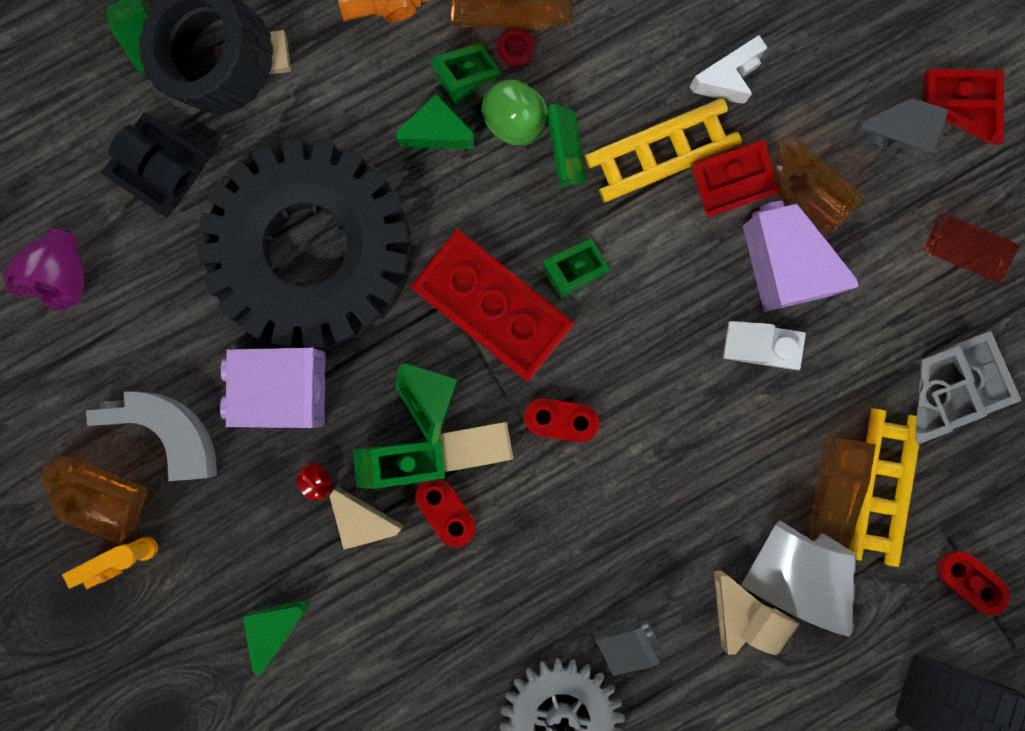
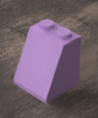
M783 201L760 206L759 211L752 213V218L743 225L764 312L837 295L859 287L855 276L798 204L785 207Z
M314 348L227 350V358H223L221 362V378L223 381H226V396L221 398L220 403L221 418L226 419V427H325L326 352Z

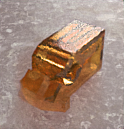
M790 135L777 144L779 165L775 166L776 187L779 189L778 195L788 205L798 204L817 230L824 236H830L865 197L809 150L807 145L801 140ZM802 176L805 179L802 183L805 191L799 190L792 193L790 188L793 183L789 178L795 179Z
M54 457L48 460L41 469L42 485L48 493L50 507L59 520L118 544L134 533L149 488L84 464L82 459L78 457Z

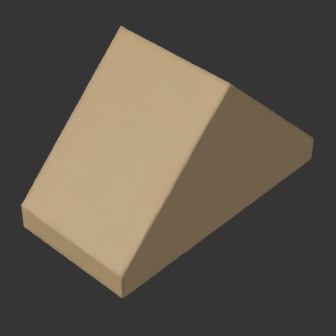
M340 487L334 489L330 495L344 550L397 536L404 524Z
M714 571L721 647L728 655L736 654L746 642L740 637L748 626L751 617L756 614L762 604L724 572Z

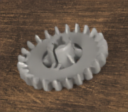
M556 658L553 669H549L546 663L541 661L539 674H536L530 668L526 669L528 682L521 679L514 680V685L519 692L509 691L505 694L506 699L513 705L503 706L500 709L502 715L511 719L501 722L499 728L501 731H536L534 724L545 726L546 731H623L614 724L624 722L625 716L622 713L613 711L622 705L621 699L608 698L615 691L614 685L600 686L604 680L603 673L590 677V664H586L580 671H577L575 659L570 660L567 668H563L560 659ZM568 694L578 699L571 705L566 702H558L555 695ZM552 697L553 704L547 710L538 709L547 698ZM582 703L586 706L590 718L578 716L577 710ZM561 718H568L569 724H565L564 730H558L556 724H560Z

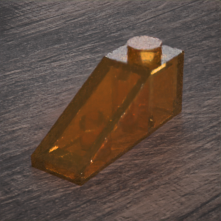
M452 0L451 23L454 26L539 30L572 23V0Z
M835 437L824 438L808 537L810 540L815 541L823 533L844 547L849 548L870 484L876 444Z

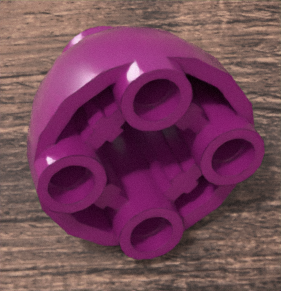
M48 229L44 237L26 245L13 257L3 274L2 279L6 282L3 289L19 297H27L29 294L43 299L41 302L43 306L59 312H64L65 307L74 308L79 306L84 292L85 276L81 257L76 249L78 239L67 232L58 229Z

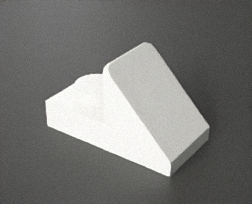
M758 35L696 75L690 85L693 93L718 99L724 98V100L741 104L746 103L752 93L742 77L761 65L759 59L766 51L767 46Z
M729 321L723 359L800 370L806 333L775 328L773 324Z

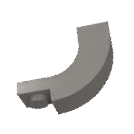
M124 392V401L99 402L100 409L86 410L87 426L137 423L155 432L166 450L169 481L203 479L217 476L215 450L210 435L200 419L182 403L156 393Z

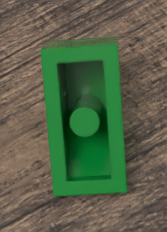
M438 440V443L431 446L428 441L353 449L356 486L358 488L378 489L445 478L441 440Z

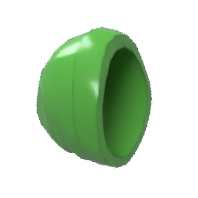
M515 79L503 80L492 86L483 98L481 111L484 121L491 132L501 141L509 145H526L535 141L543 133L547 124V107L539 93L527 84Z

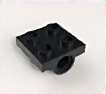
M144 111L134 126H125L113 138L108 152L112 158L101 174L168 218L210 156Z

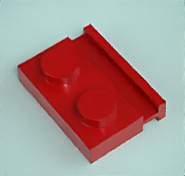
M758 140L690 164L706 217H711L779 193V189L774 181L775 175L765 140Z

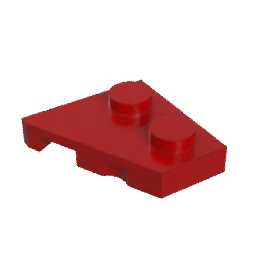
M928 69L923 73V101L947 109L948 113L945 122L990 145L998 146L1004 142V70Z

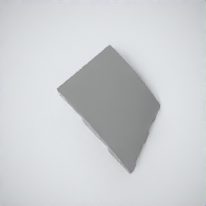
M991 331L969 338L921 360L915 434L917 444L952 432L954 428L988 416V413L1022 401Z
M779 521L774 526L741 586L774 606L823 629L847 637L854 630L853 602L855 599L854 573L856 572V553L823 533L815 541H812L782 521Z

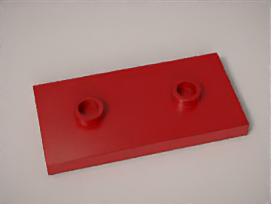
M458 228L410 286L413 291L526 382H529L575 324L574 321Z

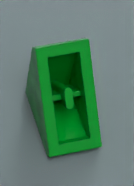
M119 0L106 7L109 28L138 73L142 75L144 74V67L139 56V36L142 33L144 19L147 18L150 12L145 0Z
M481 43L434 56L430 61L435 80L454 107L502 74Z
M437 95L432 97L397 131V141L400 148L474 149L475 145L473 132Z
M592 238L543 261L541 268L560 300L610 271Z
M405 363L398 367L395 388L431 446L438 443L453 400L457 379Z
M303 600L251 610L243 617L252 671L260 676L269 666L310 606L309 603Z

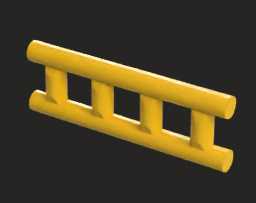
M724 98L710 102L585 154L584 157L589 169L601 165L609 183L608 186L599 189L603 202L606 203L690 168L692 163L742 146L740 134L735 132L726 136L719 121L718 115L728 111ZM704 122L712 142L691 150L683 130ZM669 136L678 156L657 165L649 144ZM635 150L644 171L623 179L615 158Z
M871 408L848 549L856 553V560H862L864 549L884 552V564L899 567L919 444H917L915 439L917 416L908 415L907 425H898L885 422L886 410ZM882 437L904 441L900 463L879 459ZM876 474L898 478L894 500L872 497ZM870 512L892 515L888 538L866 534Z

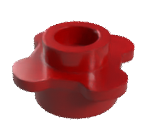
M311 462L308 464V468L302 467L300 469V475L297 476L296 481L300 491L306 498L312 501L317 499L323 500L326 498V493L330 495L333 492L334 488L331 477L323 467Z

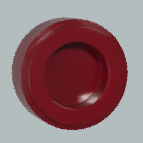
M511 28L504 31L497 42V54L500 61L505 66L514 69L526 66L534 55V41L531 35L521 28Z

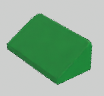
M556 104L550 105L547 111V120L558 185L566 187L584 184L587 178L576 114L570 108Z

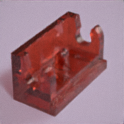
M938 214L924 249L928 251L929 255L1001 284L1020 244L950 215Z

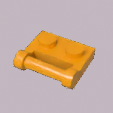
M143 537L130 544L117 546L62 574L69 589L83 583L87 590L123 573L122 570L134 565L136 560L145 561L153 558L158 552L157 542L151 537Z

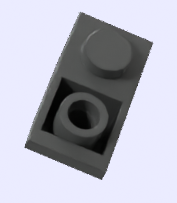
M910 98L863 121L852 130L850 137L860 140V144L865 148L871 150H882L883 148L895 152V156L900 160L915 163L934 153L948 110L915 98Z
M634 613L593 633L613 676L651 668L660 664L655 654V651L661 649L656 636L646 619L639 622Z

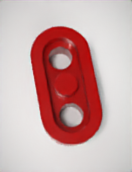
M541 398L531 402L524 413V421L527 428L538 436L573 442H586L591 440L599 430L600 423L597 413L591 407L582 404ZM540 410H546L550 414V421L545 425H541L536 421V414ZM578 416H583L587 419L588 425L583 431L576 430L573 425L575 418Z
M445 479L422 482L416 491V503L441 541L450 547H462L468 544L475 534V520L450 483ZM437 490L442 496L441 502L438 504L430 503L427 498L429 491ZM452 522H460L463 525V532L460 535H453L450 532L449 525Z
M953 550L945 553L940 558L937 565V573L940 580L974 610L985 615L995 616L1007 609L1011 598L1008 586L974 556L963 551ZM955 563H959L960 572L953 576L951 568ZM984 588L989 589V597L986 600L981 599V591Z

